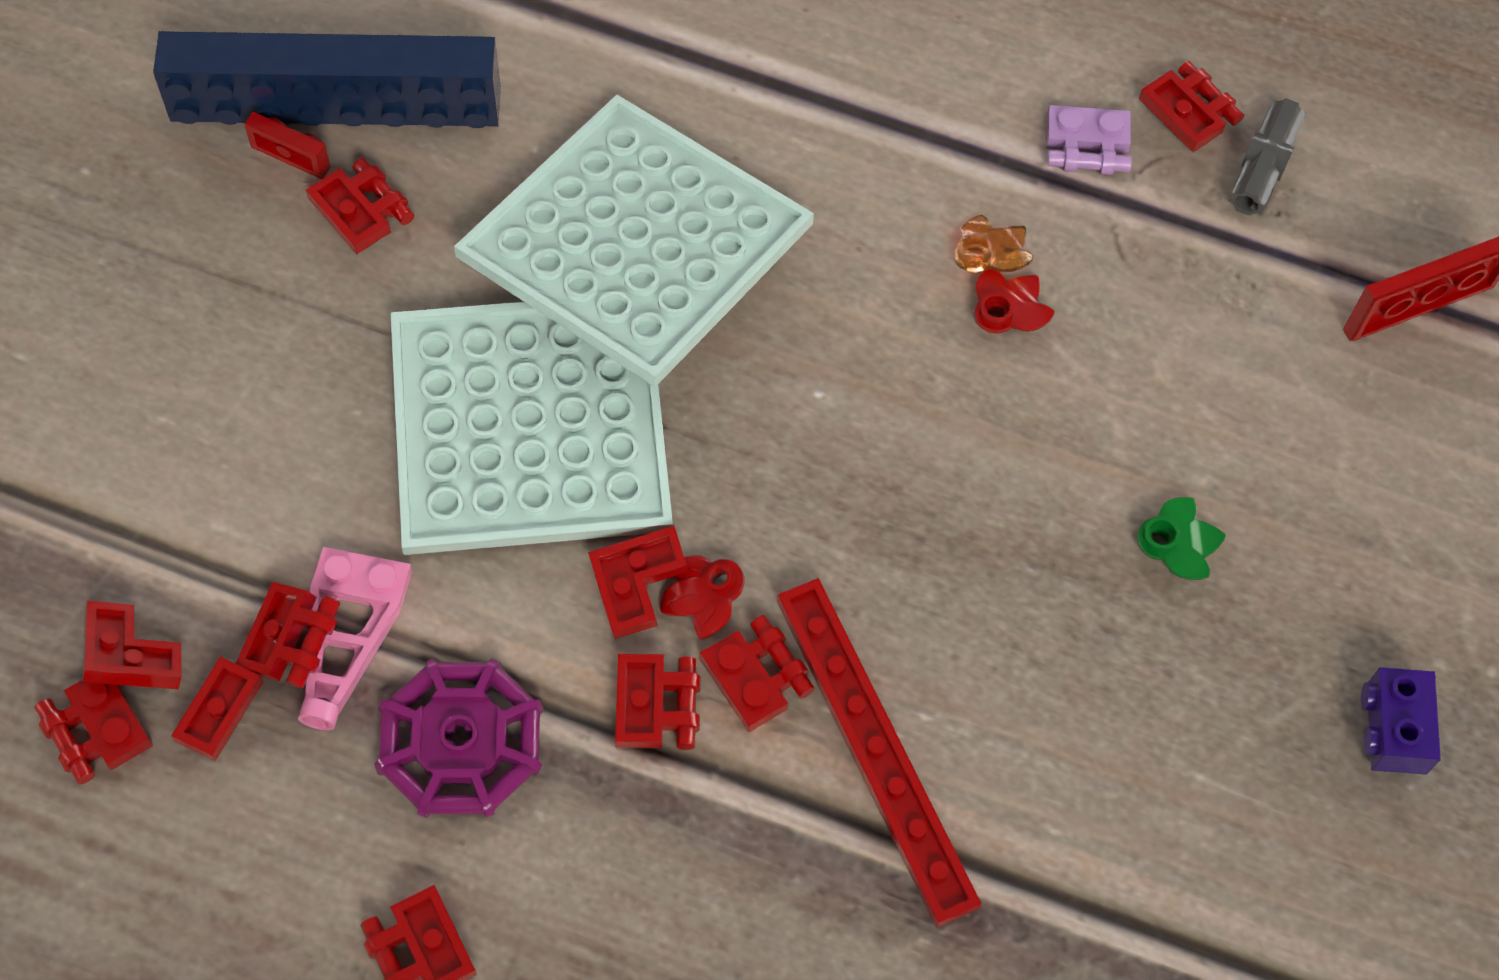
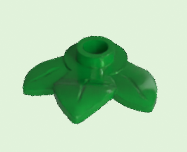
M1179 497L1165 502L1159 511L1158 517L1150 518L1141 525L1137 533V543L1145 555L1155 560H1162L1172 574L1188 580H1202L1210 576L1209 565L1205 558L1220 547L1226 535L1211 524L1195 519L1196 502L1194 498ZM1152 536H1161L1166 544L1161 545L1154 542Z

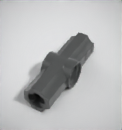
M1287 98L1281 101L1273 100L1263 120L1260 132L1255 133L1241 165L1243 167L1242 172L1230 196L1229 202L1235 206L1236 211L1250 216L1256 213L1262 214L1264 208H1266L1276 180L1280 181L1294 147L1292 144L1306 114L1300 108L1299 103Z

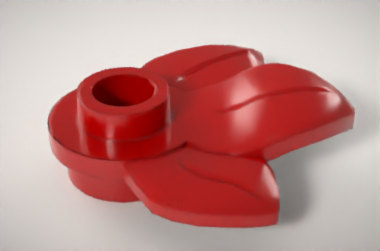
M991 266L977 279L975 290L979 301L975 307L974 317L978 326L989 333H1004L1011 328L1025 332L1035 331L1047 325L1055 314V311L1049 306L1037 303L1040 292V282L1037 275L1020 276L1006 280L998 269ZM991 313H997V314H999L1001 317H994V316H991V315H989V314H991Z
M691 555L685 557L689 572L674 576L678 581L671 584L664 592L660 611L668 616L692 615L697 636L699 639H705L718 632L730 620L732 602L741 595L745 584V576L739 565L732 560L719 559L711 562L701 555ZM727 574V579L723 584L714 585L717 578Z

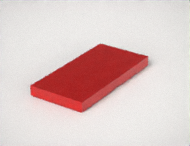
M1499 236L1366 286L1342 329L1349 341H1356L1494 288L1499 281Z

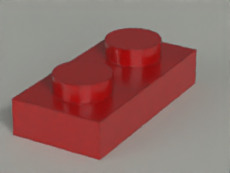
M252 112L244 123L251 148L319 179H323L331 168L326 146L315 135L310 133L302 134L287 127L285 123L275 117L266 118L255 112Z
M219 657L172 733L171 737L174 742L216 761L262 686L263 680L261 675L223 657Z

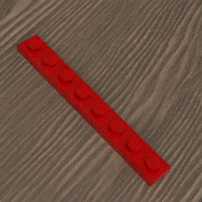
M814 579L777 594V603L936 928L979 910L982 903L820 579Z

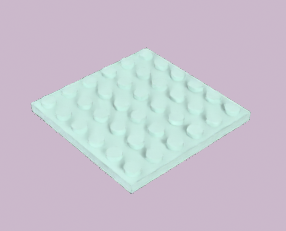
M616 95L454 246L456 258L656 387L813 225L814 213L619 95Z
M525 302L391 312L401 543L404 555L640 535L673 526L658 385L654 387Z

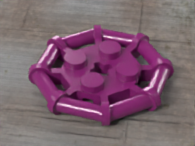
M434 658L425 661L426 666L388 700H382L378 707V711L381 713L379 756L378 760L374 763L378 775H384L418 809L417 814L422 817L428 818L430 814H484L486 818L495 815L494 810L531 775H538L542 764L539 762L540 714L544 711L542 703L538 699H533L500 667L501 662L491 658L488 662H436ZM444 681H478L475 688H446ZM434 685L437 692L431 697L432 701L424 708L422 706L419 707L417 710L408 708L428 688ZM493 685L513 707L502 710L498 705L496 707L486 695L489 688ZM399 721H405L412 724L410 747L398 751ZM517 721H521L520 752L507 747V725ZM456 726H464L466 733L472 734L471 739L465 741L464 745L454 746L453 741L446 740L447 734L455 733ZM416 761L426 774L431 776L426 790L403 768L404 765ZM501 761L514 765L486 791L482 779L491 775ZM472 783L477 795L438 794L443 784Z

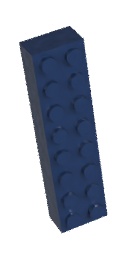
M158 32L153 74L170 122H181L184 124L221 122L232 125L245 123L252 112H255L266 118L275 117L283 123H297L309 126L320 124L360 126L363 124L387 125L390 127L427 125L433 128L443 126L499 127L501 83L495 37Z

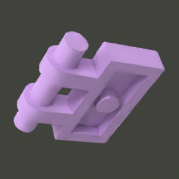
M1049 105L1047 113V148L1063 149V151L1049 150L1047 166L1063 167L1064 172H1076L1077 168L1099 170L1100 174L1113 175L1114 171L1130 172L1131 156L1116 155V153L1128 154L1131 145L1130 111ZM1079 150L1099 152V154L1079 152Z

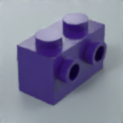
M1379 667L1371 679L1364 683L1361 692L1362 709L1368 710L1369 726L1364 731L1363 748L1365 754H1370L1371 771L1427 775L1441 760L1435 671Z

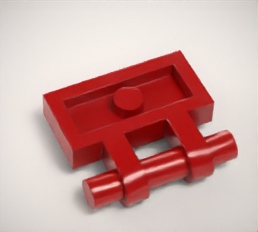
M1186 61L1178 69V73L1184 78L1183 80L1173 70H1170L1141 90L1139 100L1194 153L1223 133L1226 122L1222 119L1223 117L1232 126H1236L1245 115L1235 106L1237 101L1228 92L1222 93L1211 82L1212 77L1203 68L1197 69L1190 61ZM1199 93L1209 103L1206 104L1197 94Z
M359 158L354 162L352 169L357 175L349 178L339 168L306 189L310 202L356 255L391 233L389 223L386 221L387 217H395L401 225H407L415 216L407 206L408 200L398 190L394 191L387 184L386 175L376 165L372 166L365 158ZM373 192L379 200L371 203L364 193Z
M272 582L235 664L259 674L261 677L279 682L286 666L290 665L292 668L286 682L303 689L309 674L316 672L321 661L317 656L326 635H332L336 627L337 621L334 617L340 602L323 596L317 611H313L312 608L317 599L315 595L304 589ZM308 627L309 630L300 650L295 649L303 628Z
M765 615L757 617L750 623L751 628L758 636L757 640L748 644L738 630L701 651L699 658L748 733L787 710L788 702L781 692L792 686L798 697L802 699L815 690L806 676L809 672L801 659L795 660L784 644L786 637L779 627H773ZM770 654L781 670L772 677L769 676L759 659Z
M618 654L616 748H662L663 731H674L677 733L676 747L678 749L692 750L695 748V733L700 730V715L696 713V693L700 692L701 677L696 673V658L689 656L680 657L678 659V672H664V654ZM664 691H674L677 693V711H663Z
M80 680L63 690L71 703V706L58 710L50 698L40 701L34 707L41 719L39 727L45 738L53 740L60 752L58 760L65 772L72 773L79 785L85 784L94 778L95 773L89 763L102 756L109 769L113 770L153 746L117 685L85 683ZM83 723L91 739L83 744H77L70 730Z
M435 885L390 906L398 924L384 930L377 916L371 917L360 924L367 939L364 942V947L369 958L376 959L385 978L384 980H468L477 975ZM407 942L416 963L402 969L393 949Z

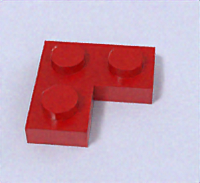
M675 526L588 552L614 639L658 626L646 585L689 572Z
M87 601L84 617L82 682L179 690L182 678L180 642L134 639V605Z

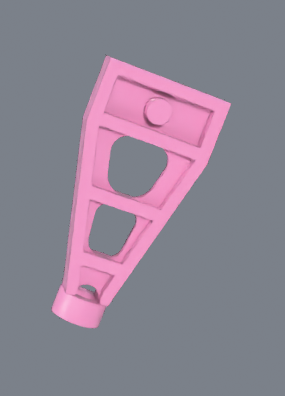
M327 547L322 548L310 586V593L317 597L312 610L317 611L323 596H327L335 600L372 606L373 614L364 629L357 635L333 631L332 635H326L317 656L321 660L315 673L309 674L306 681L305 699L298 717L302 724L323 731H330L335 728L338 715L401 612L413 572L411 564ZM328 645L355 651L346 673L341 677L325 674L321 671L324 650Z

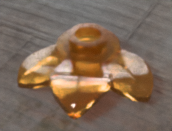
M983 215L970 219L962 226L960 230L961 239L954 250L955 263L961 269L969 272H980L986 269L999 272H1013L1023 269L1033 261V255L1022 249L1026 240L1025 226L992 228L991 223Z

